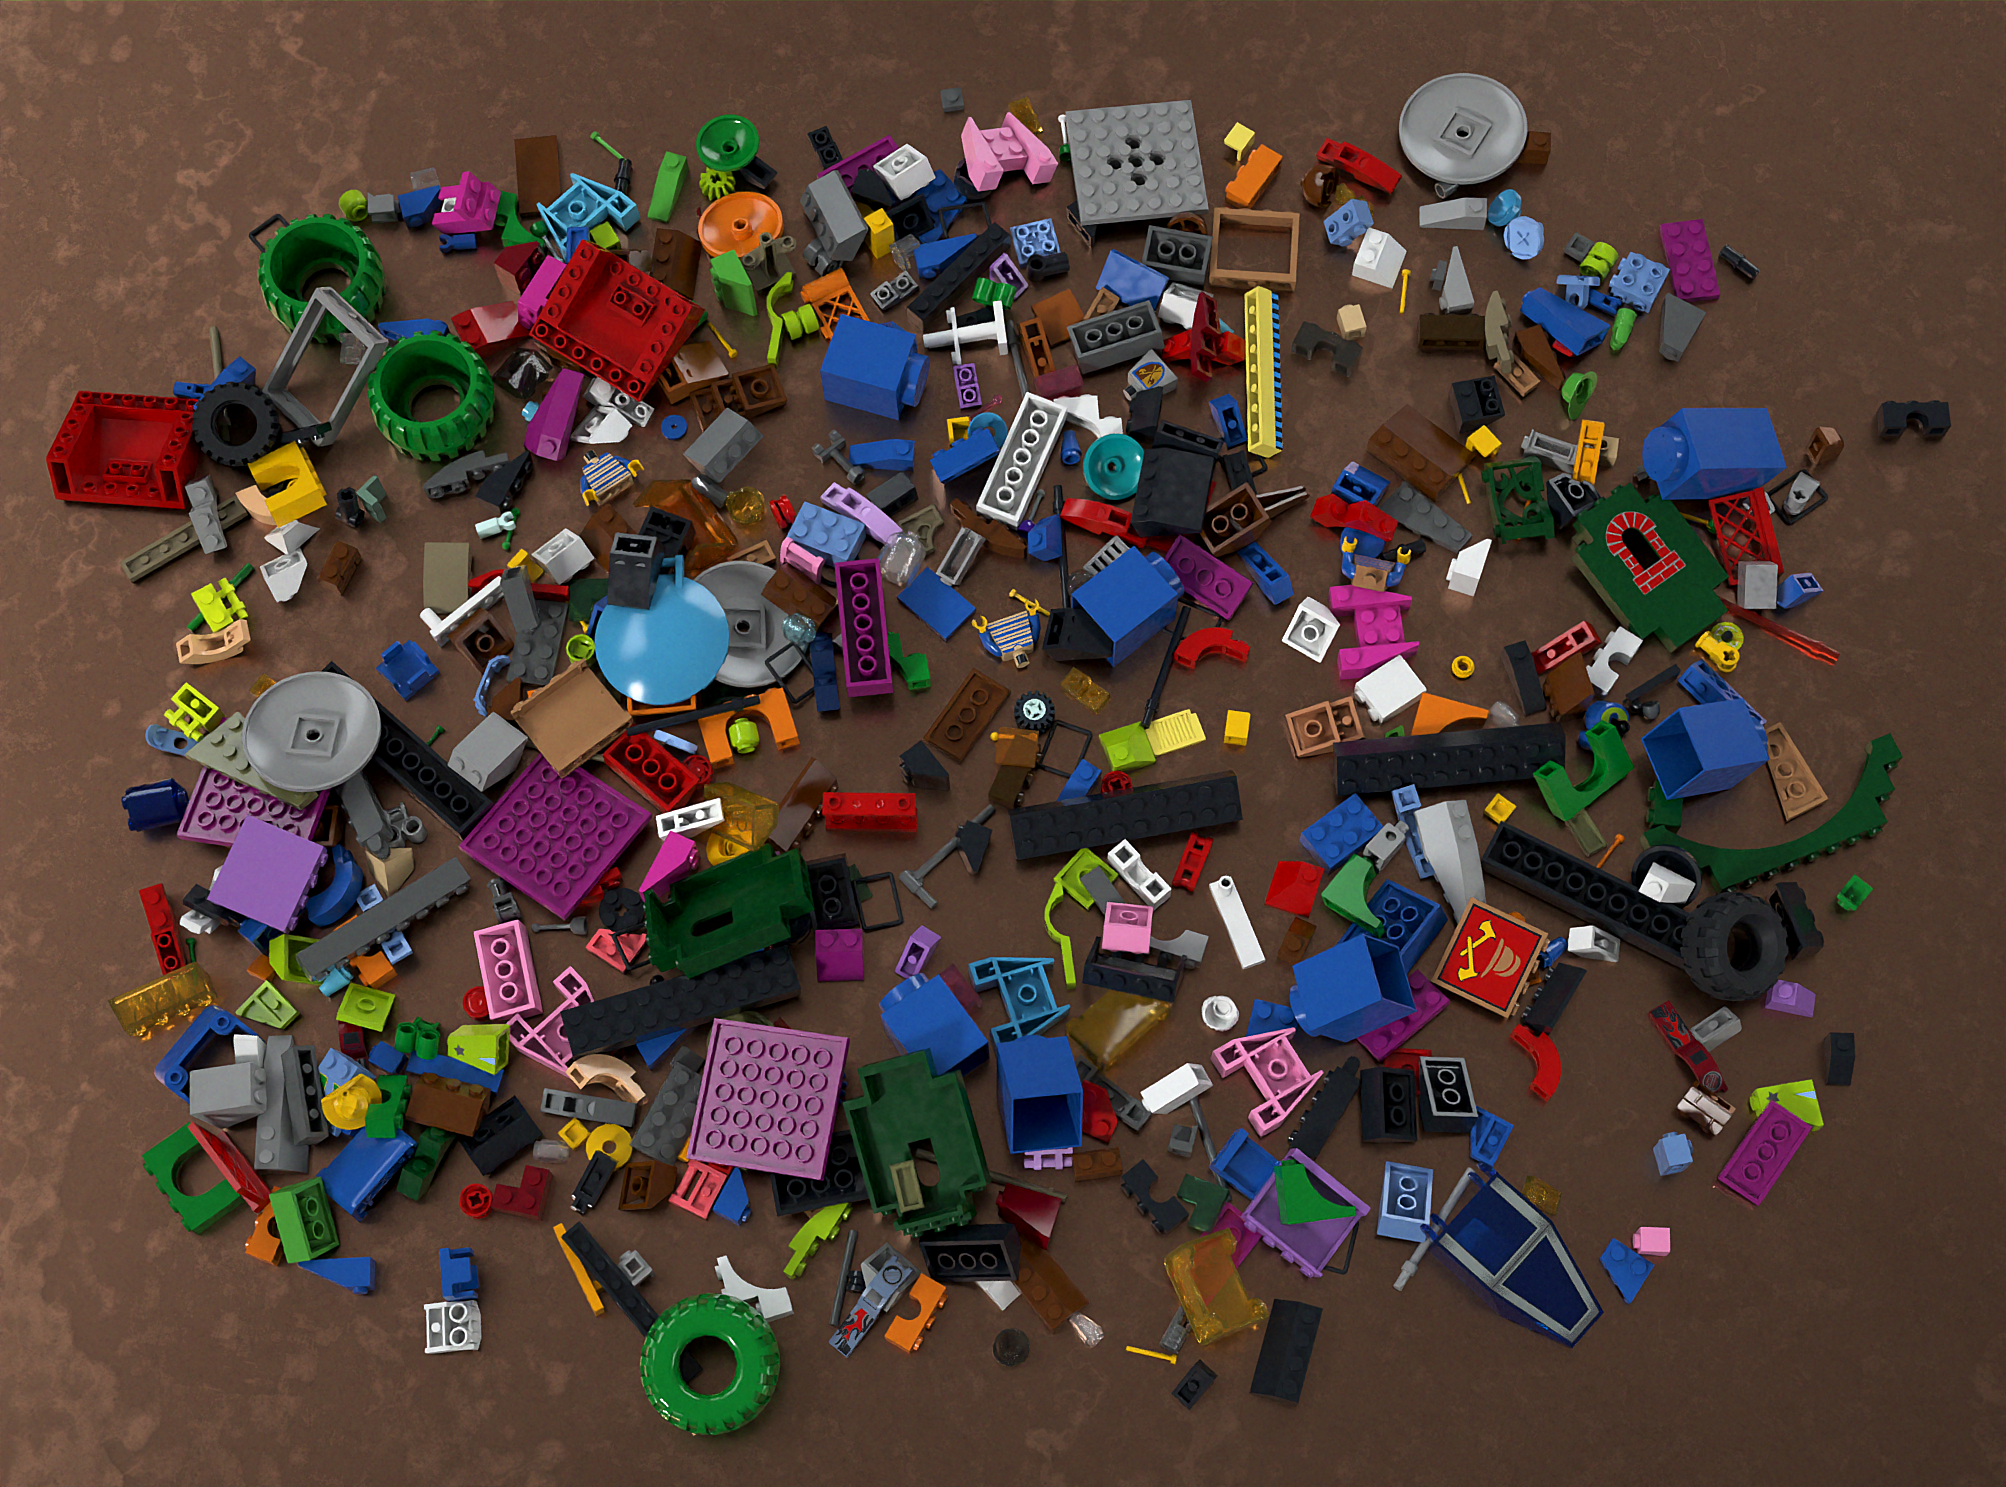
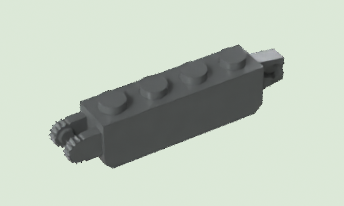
M360 770L352 778L333 788L343 800L340 804L350 816L348 822L356 830L357 835L355 837L360 846H366L371 852L377 854L380 859L385 860L391 855L388 842L392 840L394 833L367 774Z

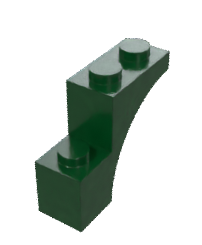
M429 1126L420 1135L414 1158L402 1169L396 1191L417 1201L429 1189L442 1157L459 1133Z

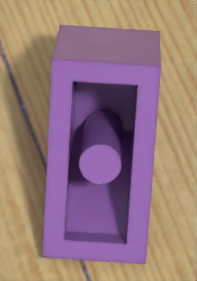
M924 926L919 927L910 936L894 972L905 979L922 973L932 958L941 936Z
M1778 979L1773 988L1767 991L1765 1008L1813 1017L1816 994L1798 983Z

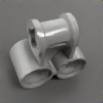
M400 802L399 806L392 809H383L394 836H397L396 840L388 842L390 848H404L407 839L415 844L425 840L427 836L426 828L418 817L409 815L404 802ZM419 827L416 832L410 833L413 828Z

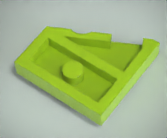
M268 980L235 1012L237 1015L283 1030L300 1014Z

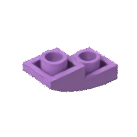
M974 363L953 366L960 409L982 405Z

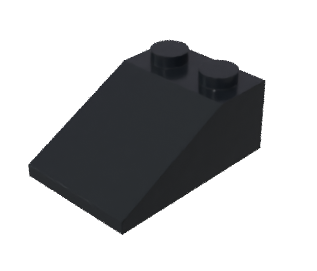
M846 853L806 861L814 910L810 912L814 934L815 930H834L860 924Z
M1420 1056V1113L1424 1131L1470 1133L1478 1119V1113L1465 1058Z

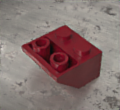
M534 241L507 246L493 264L500 283L517 294L522 295L545 258L540 243Z

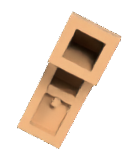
M257 485L236 492L239 501L249 515L262 523L276 525L264 501L267 498L261 494Z
M239 619L215 634L187 635L176 643L179 662L182 664L211 663L244 651L243 645L250 641L247 620Z
M592 1054L584 1056L573 1062L565 1071L580 1089L591 1083H601L610 1087L622 1101L638 1103L646 1095L641 1087L631 1079L636 1071L622 1060L609 1055Z

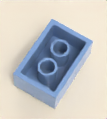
M804 501L787 537L793 539L795 544L814 556H820L825 559L824 564L835 568L836 562L855 560L866 538V527L864 523Z

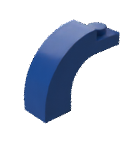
M340 844L332 848L335 876L331 885L321 894L308 898L306 904L309 920L319 928L335 922L346 914L358 898L362 887V868L354 863L351 851L346 850Z

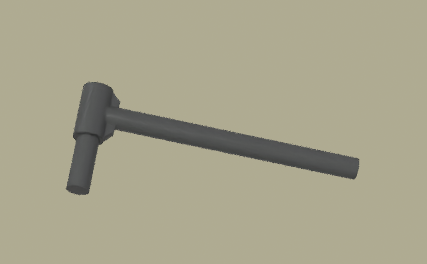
M991 804L988 805L972 822L981 825L996 811ZM955 836L916 872L907 869L899 876V879L931 909L938 902L923 888L922 878L957 847V837Z

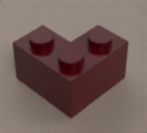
M525 1165L520 1188L496 1184L491 1208L497 1213L542 1221L553 1174L549 1169Z

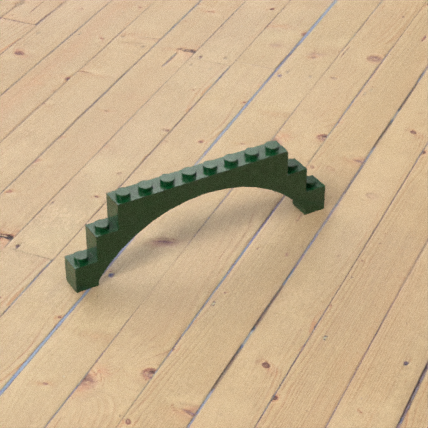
M1891 733L1870 741L1864 748L1867 756L1863 772L1857 787L1844 807L1816 830L1787 843L1759 849L1718 848L1685 839L1666 830L1664 824L1643 832L1639 841L1644 850L1661 844L1674 845L1684 849L1697 861L1702 876L1706 873L1716 894L1736 892L1740 886H1753L1759 882L1758 879L1766 876L1767 879L1778 875L1782 869L1792 870L1800 866V862L1804 860L1812 862L1820 858L1821 854L1826 851L1831 854L1842 848L1841 845L1846 843L1853 845L1860 842L1863 836L1869 834L1870 837H1873L1883 832L1882 828L1888 821L1879 804L1890 800V795L1895 791V787L1887 772L1897 768L1903 756Z

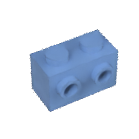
M1356 199L1349 200L1323 221L1330 244L1340 246L1350 245L1355 238L1364 234L1374 224L1367 202Z
M1677 1132L1664 1134L1663 1138L1658 1140L1659 1142L1653 1148L1660 1176L1682 1172L1693 1162L1691 1156L1693 1154L1692 1143L1686 1139L1685 1134L1678 1135Z

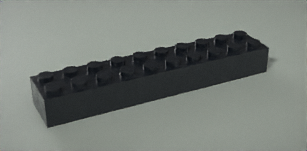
M333 661L321 671L351 678ZM372 696L381 718V735L371 760L463 841L494 804L474 785L450 768L448 762Z
M1558 722L1334 742L1333 782L1337 796L1355 793L1394 791L1413 784L1416 789L1535 778L1533 773L1549 760L1563 766L1565 769L1566 735L1561 723Z
M1233 770L1007 810L1017 860L1122 842L1124 839L1133 840L1243 820L1237 776Z
M1504 821L1500 822L1480 861L1482 870L1685 970L1683 966L1685 961L1684 957H1681L1680 947L1683 944V938H1681L1682 929L1688 923L1686 919L1690 914L1689 912L1670 903L1659 902L1639 892L1640 888Z
M788 945L733 960L690 979L686 975H682L560 1011L575 1062L587 1055L604 1054L714 1021V1018L722 1019L801 995V987Z

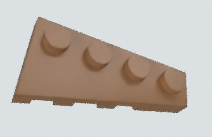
M1781 722L1765 729L1768 740L1767 754L1770 759L1768 764L1786 820L1789 821L1827 802L1828 797Z

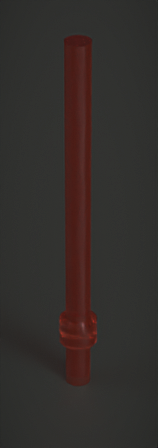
M1719 597L1730 612L1810 648L1811 652L1817 655L1822 654L1837 661L1841 654L1825 646V643L1817 639L1814 641Z

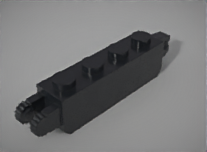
M1349 1057L1343 1067L1337 1066L1334 1072L1329 1070L1323 1081L1326 1086L1323 1091L1317 1090L1311 1100L1314 1103L1311 1111L1305 1110L1299 1122L1303 1123L1298 1131L1294 1129L1287 1141L1291 1143L1288 1150L1297 1148L1312 1161L1316 1160L1360 1085L1358 1078L1355 1077L1361 1064L1357 1057Z

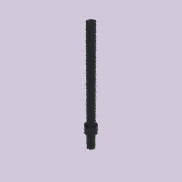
M1062 485L1053 486L1054 502L1052 505L1053 512L1056 515L1061 514L1065 501H1063ZM1061 518L1062 556L1058 557L1062 608H1071L1065 520Z
M1188 606L1182 607L1153 692L1145 704L1144 709L1146 711L1141 722V726L1144 728L1150 727L1154 713L1158 711L1159 699L1174 659V653L1180 643L1191 612V608Z
M759 695L745 699L739 697L731 699L732 702L628 727L626 728L627 736L654 731L730 711H743V708L761 704Z

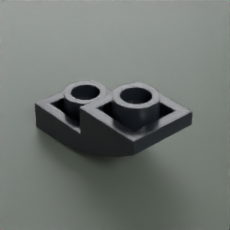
M827 126L807 133L811 146L824 170L843 160Z

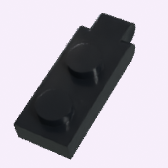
M330 421L278 434L277 441L285 443L295 440L296 444L308 441V437H311L312 441L325 437V432L332 430Z
M195 884L183 898V905L225 926L232 924L238 927L247 917L221 905L218 906L207 900L211 891L198 884Z
M600 1150L595 1151L571 1196L574 1199L571 1206L572 1210L583 1216L588 1208L591 1210L594 1208L619 1161Z

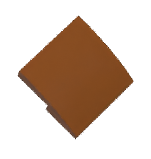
M1070 288L1031 306L1034 316L1041 318L1050 347L1069 340L1070 336L1067 326L1079 323L1084 318Z

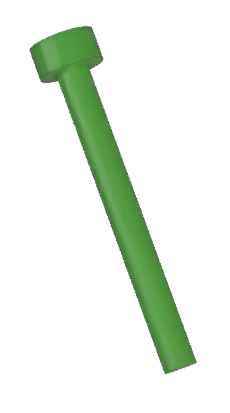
M597 131L591 134L590 137L593 140L599 141L618 159L624 158L601 139Z

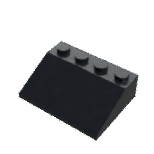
M1169 448L1145 449L1131 517V524L1139 537L1202 533L1215 464L1214 457Z
M850 1129L832 1133L823 1181L770 1173L777 1217L869 1199Z

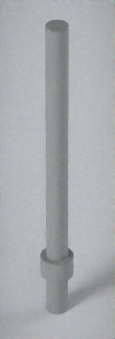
M1469 1167L1466 1169L1430 1226L1425 1242H1420L1410 1260L1405 1261L1401 1268L1402 1272L1393 1285L1397 1290L1402 1291L1410 1276L1413 1277L1417 1272V1265L1476 1172Z

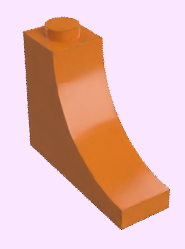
M1423 692L1410 736L1445 733L1461 725L1473 724L1484 726L1489 710Z

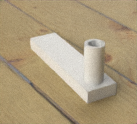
M500 576L495 578L443 621L430 608H426L421 612V619L432 629L429 632L440 647L449 641L447 635L481 607L487 611L504 597Z
M1223 876L1219 881L1209 884L1243 970L1265 962V957L1231 876Z

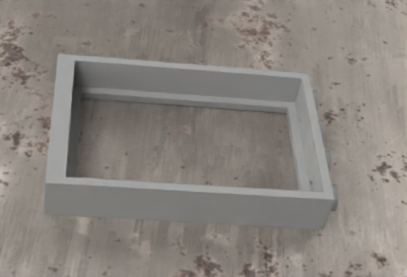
M332 287L315 289L262 390L282 413L297 425V428L320 424L321 422L286 389V386L327 309L365 344L368 349L328 420L332 430L325 432V437L312 441L318 446L331 445L335 442L364 389L369 374L373 372L389 343Z

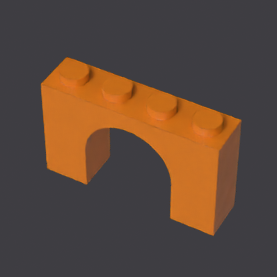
M783 687L779 689L770 688L765 693L759 694L761 704L743 708V711H730L698 719L713 770L735 763L728 743V729L735 720L744 716L754 715L767 721L772 729L778 750L800 744ZM756 694L747 695V696L744 697V699H745V698H749V697H753V696H757V695H756Z

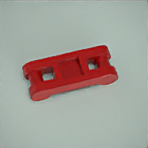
M1192 831L1174 875L1172 885L1177 887L1180 885L1186 887L1187 891L1194 892L1213 845V838L1207 837L1206 839L1199 836V833ZM1195 844L1202 846V851L1195 849ZM1184 871L1192 874L1191 879L1183 877Z

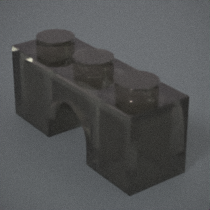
M1304 321L1293 340L1291 352L1311 360L1317 351L1327 350L1334 356L1330 369L1350 378L1361 358L1363 347L1355 341L1341 338L1335 332L1321 329L1315 323Z

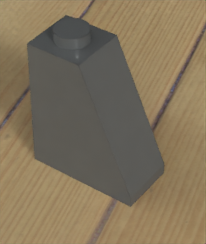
M1667 293L1661 309L1659 353L1669 360L1679 362L1703 322L1706 312Z
M526 564L505 569L500 584L515 632H531L538 626L539 616Z

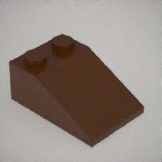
M1581 652L1576 653L1549 673L1543 683L1544 694L1546 697L1549 696L1551 702L1549 705L1552 717H1556L1557 723L1583 718L1595 695Z

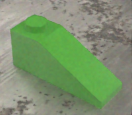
M666 151L658 172L647 215L648 218L665 223L669 222L689 172L687 157Z

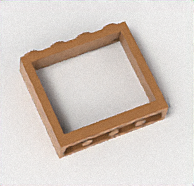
M1214 208L1209 286L1254 289L1260 286L1271 291L1294 292L1300 213L1292 211L1274 212L1268 209L1258 211L1249 208ZM1220 222L1292 227L1289 274L1217 269Z

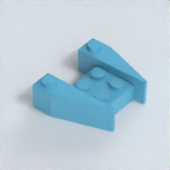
M574 173L570 174L573 186L546 209L542 204L537 203L540 215L565 261L568 227L588 226L592 230L596 225L609 217L626 232L641 218L637 205L622 192Z

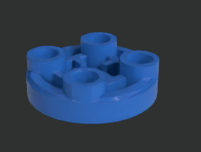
M1345 527L1340 538V550L1342 553H1344L1342 544L1345 537H1347V542L1353 544L1354 538L1357 539L1353 554L1377 559L1380 557L1385 546L1384 540L1353 528Z

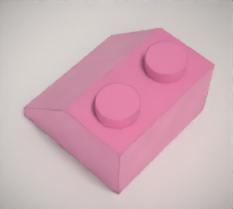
M1107 902L1102 949H1108L1112 952L1129 951L1134 954H1149L1153 907Z

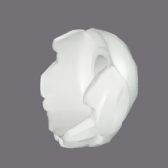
M1223 995L1212 996L1203 1003L1202 1017L1207 1026L1214 1028L1216 1031L1223 1032L1224 1030L1231 1029L1236 1024L1239 1018V1011L1229 997Z

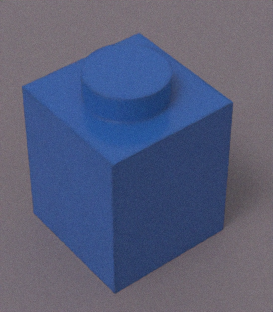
M380 1041L378 1045L371 1049L368 1061L372 1066L388 1075H399L409 1058L405 1053H401L394 1047Z

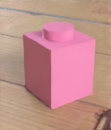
M1640 1227L1636 1234H1633V1248H1637L1639 1255L1667 1256L1670 1253V1228Z

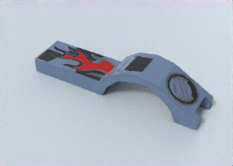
M896 1255L887 1262L869 1283L856 1306L828 1341L844 1356L849 1357L878 1319L885 1303L914 1271L911 1267L906 1270L896 1262L899 1257Z

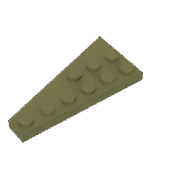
M238 711L184 754L187 759L193 762L201 763L208 769L212 768L230 779L248 787H254L261 793L276 797L279 801L299 810H302L319 796L316 791L296 792L276 787L265 781L253 770L245 755L242 743V730L245 718Z

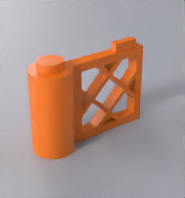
M838 268L802 286L801 297L805 303L809 302L823 325L820 327V330L826 340L829 338L831 340L833 332L830 329L832 321L838 322L839 318L834 317L836 307L848 310L847 316H850L851 312L860 314L863 320L870 322L842 268ZM847 293L852 299L850 306L838 303L839 298ZM824 304L834 306L831 316L823 314L819 307Z

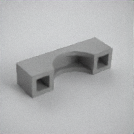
M1185 930L1181 936L1170 941H1161L1150 936L1149 954L1145 953V955H1150L1151 953L1159 956L1160 953H1166L1168 955V962H1172V960L1180 962L1182 955H1186V968H1200L1209 936Z

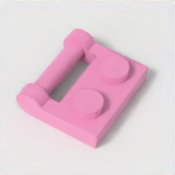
M786 537L781 545L780 565L782 566L789 562L811 580L819 584L825 559L820 556H814L795 544L793 539Z

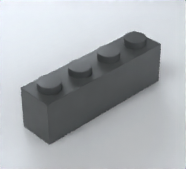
M292 1046L281 1054L294 1143L295 1145L318 1144L328 1137L329 1134L326 1117L322 1110L321 1099L323 1096L315 1046Z

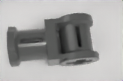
M501 877L487 883V887L491 889L494 897L491 900L499 924H503L516 917L518 919L522 918L514 896L508 891L507 881Z

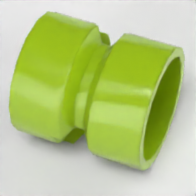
M1595 243L1588 256L1579 267L1580 273L1584 276H1598L1600 283L1603 282L1619 258L1617 251L1607 243Z
M810 304L799 307L797 312L791 310L781 314L785 330L791 341L802 337L803 332L810 334L819 330L817 318Z
M579 634L573 636L567 642L566 651L571 664L584 658L591 671L596 668L598 660L595 652V643L592 638Z

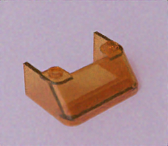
M652 480L634 501L633 505L634 507L653 506L692 521L696 535L690 546L691 550L686 554L684 571L702 570L731 552L738 545L736 536L711 501L692 487V480Z

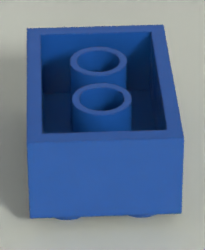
M1355 793L1301 833L1300 842L1329 876L1345 864L1354 853L1357 855L1364 850L1366 845L1383 828V825Z

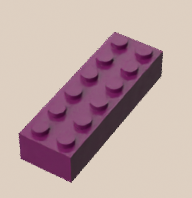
M879 558L836 562L835 573L848 697L893 693Z

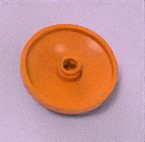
M736 192L719 198L703 212L698 225L701 244L711 256L715 258L734 249L740 261L744 255L759 246V236L762 233H770L773 240L781 238L784 230V221L779 206L769 197L756 192Z

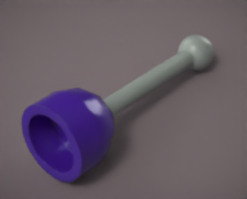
M1042 489L1036 492L1037 498L1029 519L1022 521L1018 526L1017 533L1023 538L1028 539V532L1035 526L1032 520L1041 498L1045 495Z

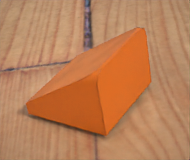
M260 954L247 969L250 975L263 981L268 980L272 982L276 975V971L269 963V957Z

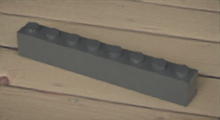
M455 856L296 954V961L311 983L316 979L320 982L330 975L329 971L336 967L341 969L349 964L350 958L355 955L360 957L367 953L371 945L376 942L381 944L390 938L389 934L396 930L401 932L410 925L409 922L417 918L420 920L430 913L429 909L434 906L438 908L449 901L448 898L455 893L457 896L469 889L468 885L471 878Z

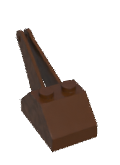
M1246 482L1206 508L1203 529L1200 534L1215 557L1239 551L1258 539L1272 522L1270 518L1309 498L1310 494L1305 492L1306 488L1302 485L1255 495L1251 486Z

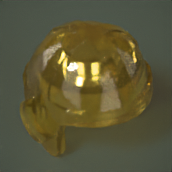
M746 486L736 492L730 491L726 497V506L733 520L743 525L753 524L761 520L760 517L765 511V501L761 492L756 488Z

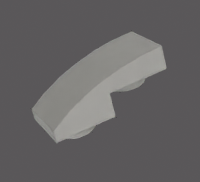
M905 270L890 283L885 281L871 292L870 295L882 310H886L903 301L920 288Z

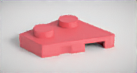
M598 929L587 944L586 949L625 974L628 969L612 939V934L615 932L608 929ZM626 933L617 936L630 966L647 944V934Z

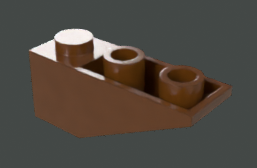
M1540 324L1515 332L1513 344L1520 360L1557 390H1561L1566 376L1564 370L1559 368L1557 364L1556 352L1554 349L1551 350L1549 346L1547 332L1542 330Z

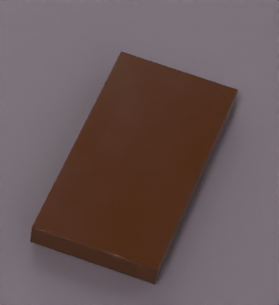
M556 135L514 139L520 217L540 215L537 207L538 202L547 209L562 196Z
M973 667L925 734L923 741L961 764L1011 694V690Z

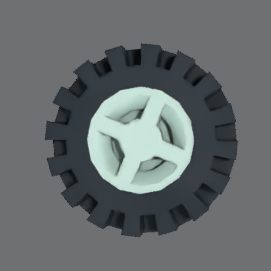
M1036 690L1035 694H1032V691H1028V695L1025 696L1023 693L1021 699H1017L1014 706V718L1022 731L1025 729L1026 733L1030 734V731L1037 735L1038 731L1044 733L1045 729H1049L1051 723L1054 722L1055 706L1052 703V699L1046 697V693L1043 692L1041 695Z

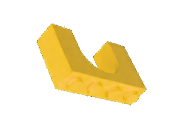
M295 441L256 459L253 463H247L261 491L284 480L298 478L286 490L264 500L278 528L327 505L323 497L327 493L304 447L299 448Z

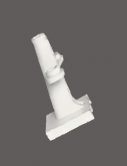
M1002 301L993 302L995 321L957 328L955 307L946 310L947 322L952 323L953 329L924 334V347H929L930 349L955 344V352H951L953 365L957 366L962 365L959 347L961 343L996 339L998 340L1000 355L1008 354Z

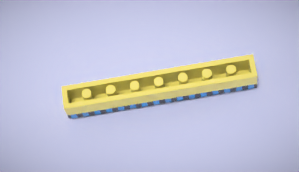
M1257 286L1244 294L1248 452L1269 458L1283 451L1278 293Z

